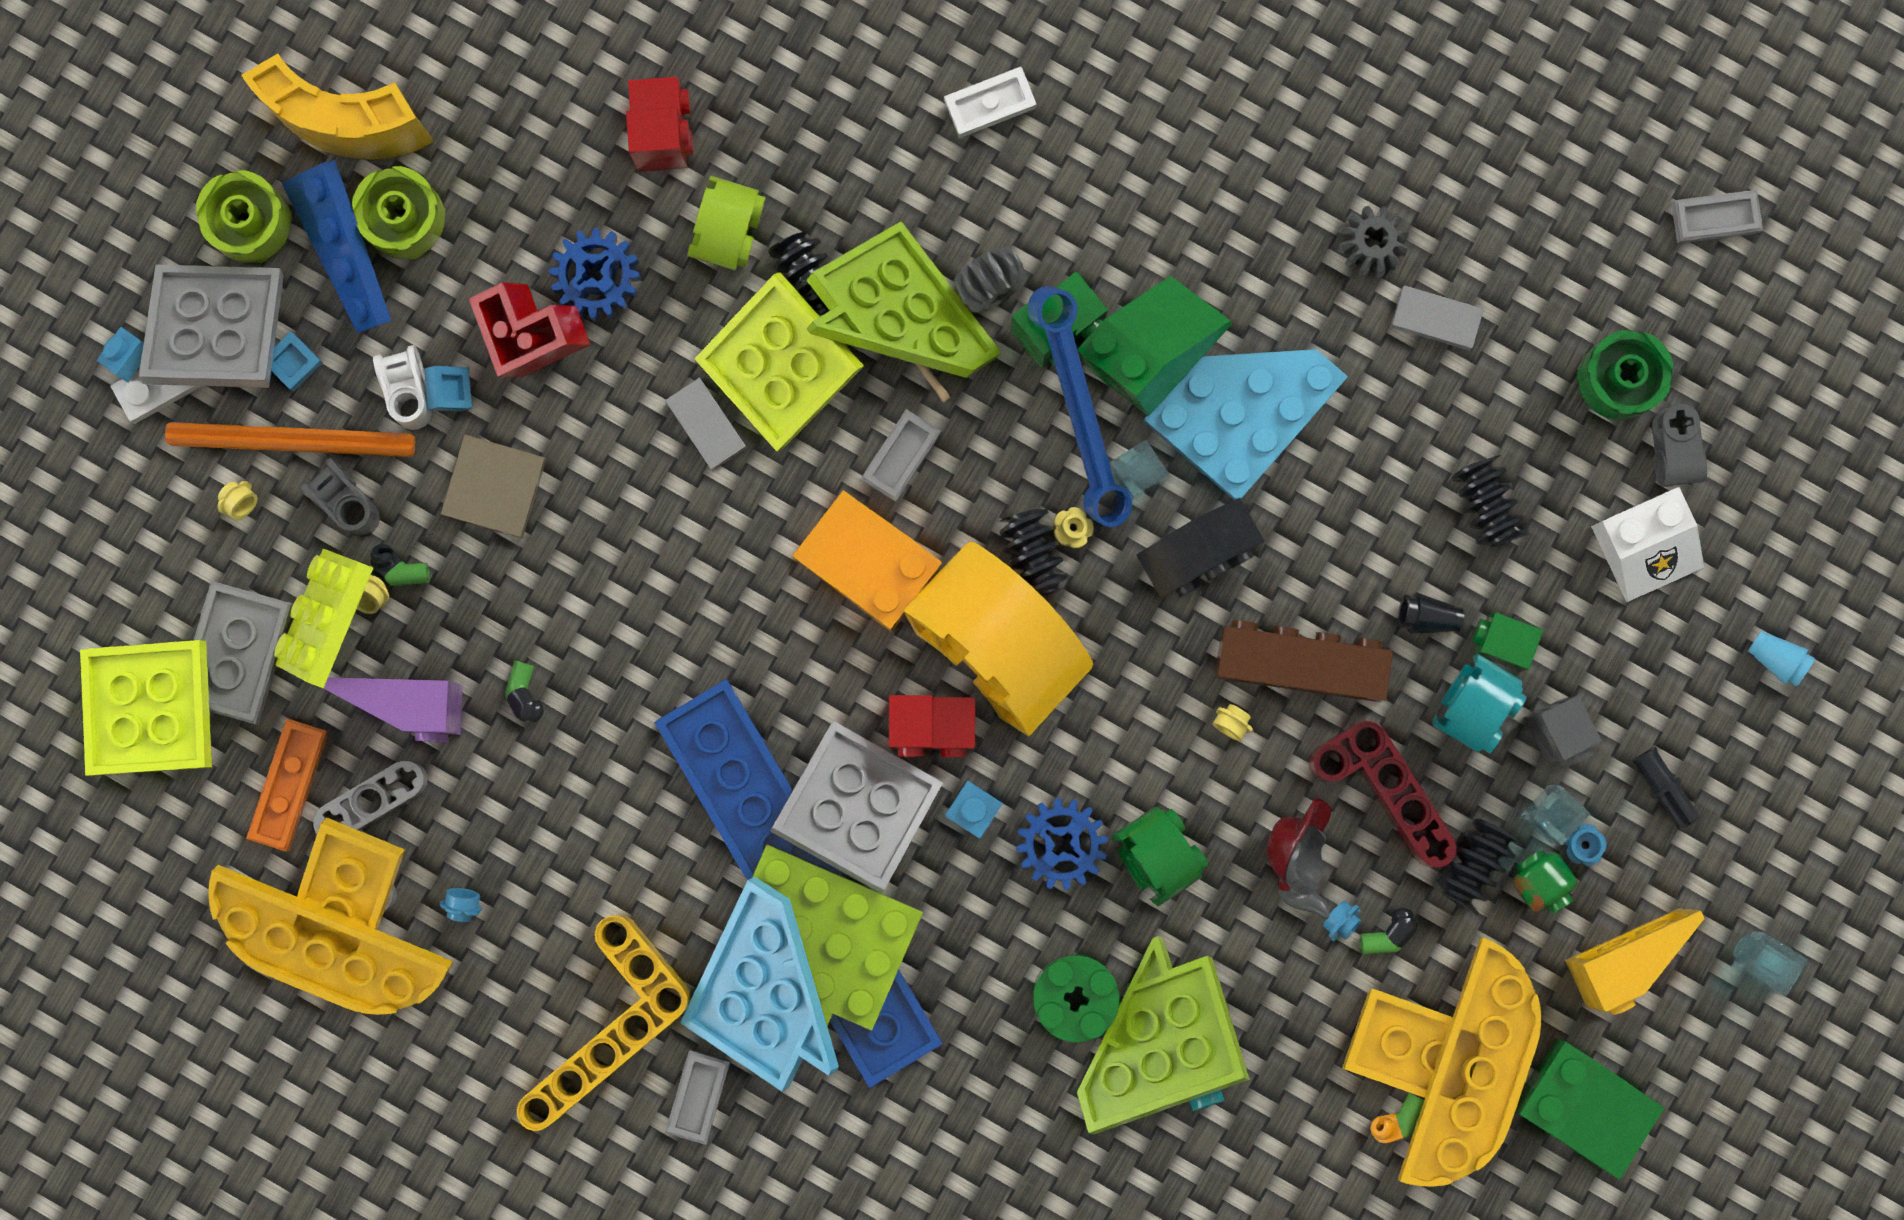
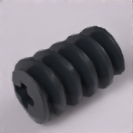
M807 232L796 233L770 247L768 253L771 258H780L775 264L776 271L782 274L787 273L784 277L815 312L822 316L830 310L808 283L807 279L814 271L820 268L819 265L828 256L826 253L813 254L812 250L821 243L819 238L807 239Z
M1501 455L1468 465L1452 476L1454 482H1467V485L1458 491V496L1473 499L1463 508L1464 512L1477 513L1479 515L1470 522V529H1484V532L1475 539V543L1477 545H1489L1490 548L1530 534L1529 530H1515V526L1524 519L1523 514L1509 513V510L1519 503L1518 499L1503 497L1513 487L1512 483H1499L1497 480L1507 469L1506 467H1493L1491 464Z
M1033 509L1000 520V522H1009L1008 525L1000 530V536L1003 538H1014L1013 541L1004 547L1005 552L1008 554H1019L1018 557L1009 563L1010 568L1013 570H1024L1020 576L1044 597L1064 590V588H1059V584L1068 578V574L1054 572V568L1063 562L1062 557L1049 556V552L1059 544L1058 541L1044 539V536L1054 529L1053 525L1039 523V520L1049 513L1048 509Z
M1475 819L1473 821V826L1479 832V835L1465 833L1463 836L1470 849L1456 847V856L1461 863L1451 861L1445 866L1452 877L1438 875L1436 878V882L1443 890L1441 893L1445 897L1476 916L1479 912L1472 904V900L1476 899L1484 902L1488 900V897L1481 889L1482 885L1494 888L1498 885L1490 875L1491 871L1504 874L1507 871L1499 860L1501 856L1515 859L1516 857L1508 845L1510 842L1523 845V843L1503 828L1482 819Z

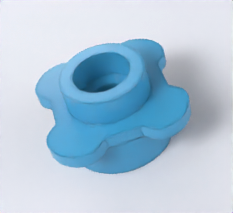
M1343 901L1330 913L1329 918L1324 921L1323 927L1330 932L1328 936L1332 941L1335 942L1340 937L1346 940L1359 927L1362 921L1358 916L1362 910L1359 909L1358 905L1352 907L1346 901Z

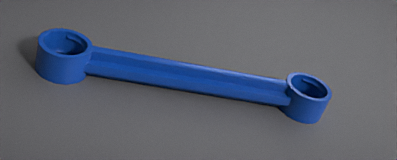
M1044 286L1037 289L1030 297L1028 315L1036 326L1045 329L1090 486L1084 496V510L1091 519L1107 527H1115L1122 524L1130 515L1132 500L1130 494L1114 482L1071 330V325L1077 316V303L1074 297L1067 291L1054 286ZM1057 294L1063 302L1062 313L1055 322L1045 323L1042 318V307L1049 297ZM1114 490L1118 498L1116 508L1108 516L1100 517L1098 514L1100 498L1106 492Z

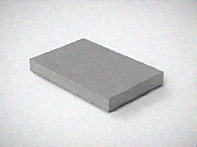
M211 581L194 636V640L206 641L210 712L259 725L276 669L275 662L277 657L274 656L275 647L281 635L287 632L291 619L292 603Z

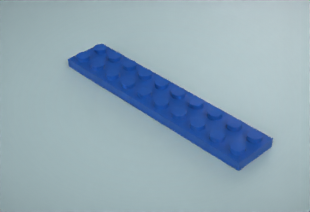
M725 679L654 722L747 880L753 877L767 844L844 877L840 870L770 832L793 789L728 679ZM899 969L872 1031L835 1014L830 1019L831 1024L869 1088L943 1044Z

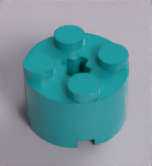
M1477 653L1472 657L1475 664L1474 668L1466 664L1449 687L1441 701V704L1448 708L1443 717L1435 714L1432 725L1475 752H1480L1483 749L1491 753L1503 735V732L1499 730L1507 715L1512 718L1517 715L1526 700V696L1522 694L1521 679Z

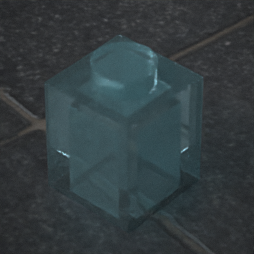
M1146 439L1110 462L1113 477L1119 486L1129 493L1132 502L1164 482L1169 475Z
M1558 784L1548 785L1522 813L1521 817L1551 845H1563L1591 813Z
M1753 931L1750 936L1748 934L1744 935L1736 945L1733 956L1737 958L1731 967L1773 994L1787 996L1809 960L1767 933Z

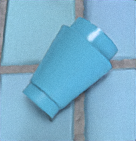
M1762 630L1747 651L1754 655L1782 683L1786 684L1789 682L1796 687L1815 661L1814 657L1807 654L1809 649L1771 634L1768 635Z

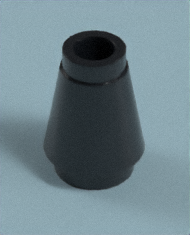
M1415 592L1413 596H1403L1399 606L1398 624L1400 628L1407 629L1410 634L1458 633L1462 629L1464 622L1463 608L1455 607Z

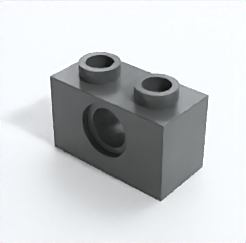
M1579 695L1560 699L1524 717L1546 763L1560 761L1562 766L1569 763L1571 765L1576 764L1594 755L1591 747L1603 742Z

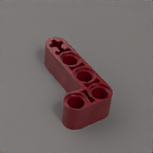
M1363 721L1354 724L1318 746L1311 753L1309 769L1311 774L1320 781L1335 782L1356 770L1360 771L1413 857L1420 864L1426 867H1443L1454 859L1456 855L1454 838L1380 724L1373 721ZM1361 729L1370 730L1376 739L1374 748L1368 753L1361 751L1355 742L1356 735ZM1326 751L1334 752L1340 759L1339 770L1333 775L1324 773L1320 767V758ZM1386 764L1393 766L1398 773V781L1390 789L1384 787L1378 779L1380 769ZM1409 800L1416 802L1421 809L1419 820L1412 825L1406 823L1401 815L1403 805ZM1431 823L1432 829L1424 831L1430 840L1441 841L1443 846L1438 849L1440 857L1427 856L1425 851L1430 848L1429 842L1424 835L1414 837L1412 833L1425 829Z

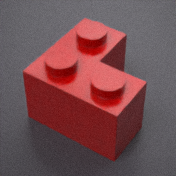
M678 77L628 80L630 111H626L628 149L638 172L688 168L687 155H694L692 130H689L688 120H684V115L691 114L689 89H682Z
M502 282L469 298L497 377L527 376L591 345L576 306L550 305L538 311L528 284Z
M889 695V748L898 749V756L906 758L924 757V749H941V757L965 758L966 749H975V697Z

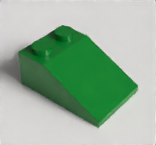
M1169 276L1104 319L1077 351L1089 371L1149 416L1227 331L1232 322L1172 276Z
M1554 1038L1525 1084L1515 1113L1620 1180L1661 1115L1664 1107L1566 1041Z

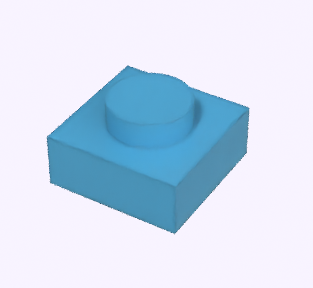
M120 327L116 334L106 342L103 352L97 361L128 383L140 367L144 342Z
M290 331L274 347L271 371L294 392L323 362Z
M431 366L424 369L428 410L466 411L472 409L468 367Z
M967 781L945 816L980 839L1003 803Z

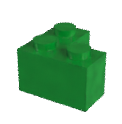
M1076 271L1056 287L1070 293L1077 303V316L1071 325L1075 342L1082 336L1086 340L1103 322L1102 320L1106 318L1108 312L1105 305ZM1052 295L1045 301L1042 307V318L1045 323H1053L1060 317L1063 310V302L1059 295ZM1027 303L1012 315L1010 331L1041 369L1049 362L1055 367L1045 329L1036 326L1030 320Z

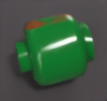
M1541 849L1514 868L1518 874L1513 879V885L1533 912H1541L1548 908L1553 915L1574 901L1569 893L1576 888L1577 879L1558 853L1550 852L1546 854Z

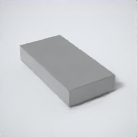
M1757 190L1681 199L1671 203L1677 244L1757 234L1763 231Z
M1404 285L1401 288L1390 327L1470 351L1473 349L1484 309Z
M700 377L665 400L712 471L747 448Z
M906 409L861 477V481L894 502H897L941 435V431Z
M689 1050L665 1131L666 1134L704 1145L707 1144L731 1061Z

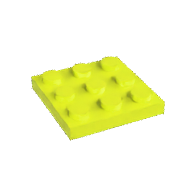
M781 272L774 274L695 357L697 363L776 451L784 449L864 367L844 343L812 335L808 332L807 327L820 316Z
M322 549L320 556L316 555L313 558L307 571V578L310 581L304 595L300 594L296 598L291 609V618L294 619L287 634L281 635L275 647L276 666L310 684L324 688L373 567L326 549Z
M194 640L80 649L85 776L212 767L206 641Z

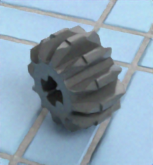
M1365 206L1362 209V218L1357 214L1351 213L1347 218L1350 227H1341L1338 235L1347 241L1339 244L1338 252L1352 254L1346 260L1345 265L1350 268L1356 262H1359L1361 264L1359 269L1360 276H1366L1370 266H1372L1376 277H1382L1385 274V265L1389 269L1396 270L1400 265L1396 256L1402 257L1408 253V248L1400 242L1409 237L1408 230L1395 229L1402 221L1399 215L1393 217L1391 221L1385 219L1388 213L1386 207H1381L1377 216L1374 217L1371 207ZM1376 235L1381 239L1378 246L1374 245L1371 248L1365 243L1368 238L1371 239Z
M1010 247L994 248L987 253L984 252L980 257L972 259L971 263L962 267L960 273L956 275L954 282L963 303L972 312L987 311L993 306H998L1001 302L1008 300L1014 293L1019 292L1020 287L1026 283L1027 274L1017 254H1014Z

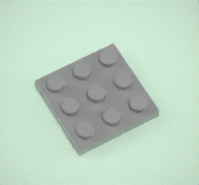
M155 265L139 370L141 382L143 384L269 388L284 278L281 269Z
M832 721L770 832L882 894L943 782L837 722Z

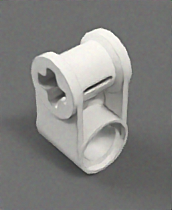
M408 346L407 351L384 358L381 354L373 356L375 372L390 416L401 426L409 430H418L426 426L431 419L432 410H428L425 373L416 346ZM409 399H417V411L409 417L401 416V407L404 402Z

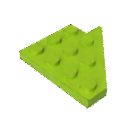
M902 221L814 271L807 279L808 283L830 310L812 321L807 327L808 332L812 335L965 378L994 361L1002 353Z
M767 844L752 878L757 877L790 899L826 1025L828 1026L832 1015L835 1014L872 1031L923 911Z
M1159 936L1152 938L1119 1005L1117 1015L1108 1028L1077 1091L1088 1133L1093 1135L1250 1080L1213 958L1204 956L1172 968L1164 939Z

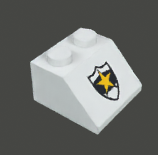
M1680 487L1591 526L1626 602L1704 568L1698 527Z

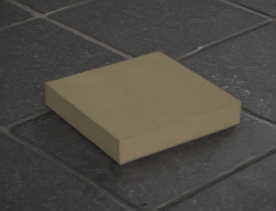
M464 435L441 515L523 539L547 459Z

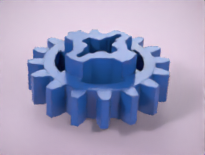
M598 228L593 229L591 238H586L583 232L579 230L577 231L578 242L572 244L569 240L564 239L562 243L567 251L564 254L554 252L552 255L560 264L559 267L549 269L550 276L559 279L558 282L551 286L552 291L555 294L565 293L559 302L565 306H570L574 303L580 317L585 310H588L592 321H597L599 311H604L611 319L614 317L612 307L618 305L626 310L628 305L624 297L626 295L636 297L638 294L637 290L631 285V282L641 280V274L638 271L631 270V268L636 266L639 260L636 255L625 256L631 247L627 241L617 246V235L611 231L603 239ZM589 249H604L600 254H587L585 252ZM572 262H574L576 265V276L570 281L571 284L569 285V268ZM621 264L622 280L619 287H617L614 283V277ZM594 268L600 271L603 278L598 282L594 278L590 279L587 273L589 269ZM590 295H604L606 297L597 301L585 300Z
M1060 798L1054 799L1053 809L1048 810L1043 803L1038 804L1041 815L1036 818L1027 813L1025 818L1031 824L1029 830L1018 829L1017 832L1026 838L1025 844L1016 846V851L1027 852L1028 858L1021 863L1022 868L1033 865L1036 870L1031 878L1036 881L1042 875H1045L1047 877V888L1052 889L1056 880H1061L1064 890L1070 889V879L1076 878L1081 885L1086 884L1083 873L1088 870L1097 875L1099 870L1093 864L1095 858L1106 859L1107 856L1098 850V844L1108 841V837L1097 836L1096 830L1103 825L1102 820L1091 823L1088 818L1093 809L1088 807L1081 813L1076 811L1077 800L1074 799L1071 800L1068 808L1062 807ZM1057 815L1073 817L1064 827H1053L1045 821ZM1084 828H1086L1090 837L1088 855L1080 849L1079 835ZM1046 830L1058 836L1068 833L1072 837L1069 840V845L1078 854V857L1076 858L1071 853L1068 854L1063 851L1058 855L1054 854L1052 850L1055 844L1051 837L1046 834ZM1035 833L1044 839L1045 853L1039 860L1035 855L1033 847ZM1070 860L1078 866L1075 870L1065 873L1051 871L1057 862Z

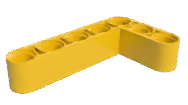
M617 914L602 919L595 930V941L641 999L520 1100L517 1107V1118L520 1124L528 1130H543L554 1123L684 1014L691 1001V993L687 985L636 923L628 916ZM612 922L621 923L627 931L626 940L620 946L612 945L606 938V929ZM638 955H646L654 963V971L649 978L638 977L633 971V961ZM664 988H673L679 992L681 1004L676 1011H669L662 1007L659 997ZM638 1015L646 1020L648 1032L644 1038H635L629 1034L627 1022L631 1016ZM599 1043L609 1044L614 1049L615 1060L612 1065H601L595 1059L594 1051ZM565 1071H574L580 1075L582 1087L578 1093H570L564 1089L561 1079ZM532 1099H542L547 1103L549 1115L546 1120H536L531 1116L529 1104Z

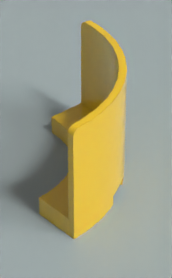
M279 54L274 55L241 75L250 89L287 128L309 144L326 152L354 159H387L412 153L433 143L432 137L417 119L395 82L383 88L365 93L331 94L320 90L318 87L309 84L297 76L286 65Z
M972 541L966 543L903 609L916 635L940 651L956 666L961 661L968 665L978 676L973 681L974 685L986 697L999 718L1027 736H1030L1093 667V661L1085 647L1055 609L1008 565Z

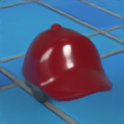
M1317 798L1312 801L1302 818L1285 817L1275 823L1270 837L1267 839V858L1270 866L1279 877L1278 893L1281 900L1293 908L1315 913L1327 920L1331 913L1325 899L1315 891L1323 874L1321 852L1326 842V836L1323 831L1330 820L1331 809L1325 801Z

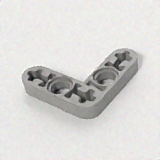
M400 761L391 765L317 810L313 818L315 833H318L321 822L326 817L329 818L327 815L329 812L333 815H342L344 819L341 822L342 824L364 832L363 828L419 796L427 786L428 776L426 770L421 764L414 761ZM402 769L406 772H415L417 777L412 781L414 788L410 790L408 787H400L391 793L397 797V800L392 802L390 792L381 784V780L386 779L387 785H393L402 778L400 773ZM367 789L376 790L382 799L380 808L374 813H367L360 806V796ZM394 884L384 912L390 910L396 901L397 891Z

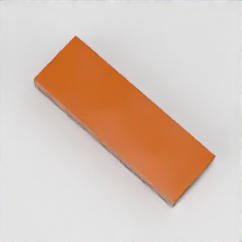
M286 718L246 839L285 852L290 851L329 731Z

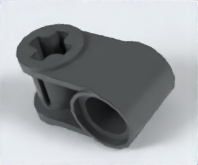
M1680 403L1657 412L1652 420L1651 429L1655 451L1654 467L1659 485L1665 487L1704 482L1707 476V461L1702 444L1698 412L1688 404ZM1669 420L1681 421L1682 428H1670Z
M331 457L326 461L327 467L310 483L303 482L300 485L303 492L322 511L327 513L339 527L347 532L361 537L371 534L378 527L380 515L377 507L357 487L354 479ZM363 505L365 510L364 518L358 524L350 525L348 520L349 512L355 506Z

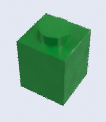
M1497 612L1487 616L1486 620L1480 619L1472 637V642L1477 644L1474 655L1478 653L1490 661L1519 672L1529 670L1543 630Z

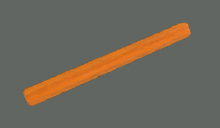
M178 422L168 423L165 429V441L171 446L401 457L414 456L416 446L415 436L410 433Z

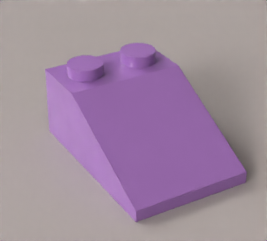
M328 677L323 688L401 731L415 733V741L449 743V735H461L463 685L442 680Z

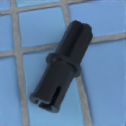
M1651 748L1636 757L1632 762L1652 789L1651 797L1659 799L1677 828H1686L1696 822L1699 814L1680 787L1679 783L1682 781L1680 777L1675 778L1657 752V748Z

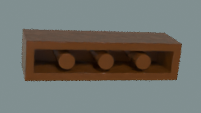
M1233 620L1232 627L1224 626L1221 629L1215 679L1379 703L1387 700L1393 650L1382 649V641L1358 638L1357 645L1340 643V635L1316 632L1315 639L1299 637V629L1274 626L1273 633L1257 631V623Z

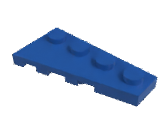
M332 160L321 163L282 182L281 184L356 332L366 331L390 322L391 318L362 235L356 225L357 221L336 161Z

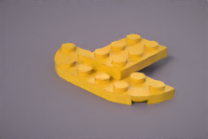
M326 817L320 824L297 897L220 865H217L211 871L208 889L210 911L213 920H218L221 929L228 938L226 944L230 950L256 971L344 1008L365 1014L380 1015L396 1013L398 1009L409 1007L416 1003L419 1004L428 998L441 984L453 963L450 959L378 930L405 849Z
M1480 937L1453 1017L1369 988L1342 1067L1353 1073L1425 1098L1397 1179L1406 1184L1427 1187L1451 1184L1474 1171L1480 1170L1494 1157L1509 1131L1538 1045L1541 1030V1009L1538 995L1535 993L1531 980L1522 964L1509 951L1484 937Z

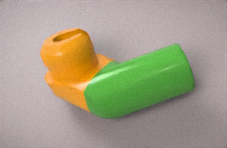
M1408 1092L1400 1112L1378 1116L1373 1119L1370 1131L1374 1138L1381 1143H1392L1411 1137L1424 1100Z

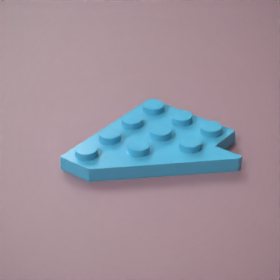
M1317 349L1204 356L1149 416L1144 418L1143 422L1229 497L1235 500L1239 497L1242 498L1348 376Z
M754 877L747 880L680 1023L780 1091L790 1087L803 1059L828 1076L836 1072L839 1066L791 901L774 888Z

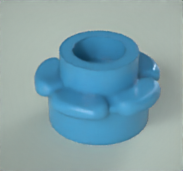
M1582 824L1578 829H1571L1565 837V844L1568 848L1566 854L1576 864L1583 863L1585 866L1595 865L1601 860V856L1606 851V839L1593 825ZM1583 841L1589 843L1587 849L1582 848L1581 844Z
M450 888L446 891L445 900L440 901V907L447 912V918L458 922H469L472 920V916L479 915L482 907L479 905L480 894L469 889Z

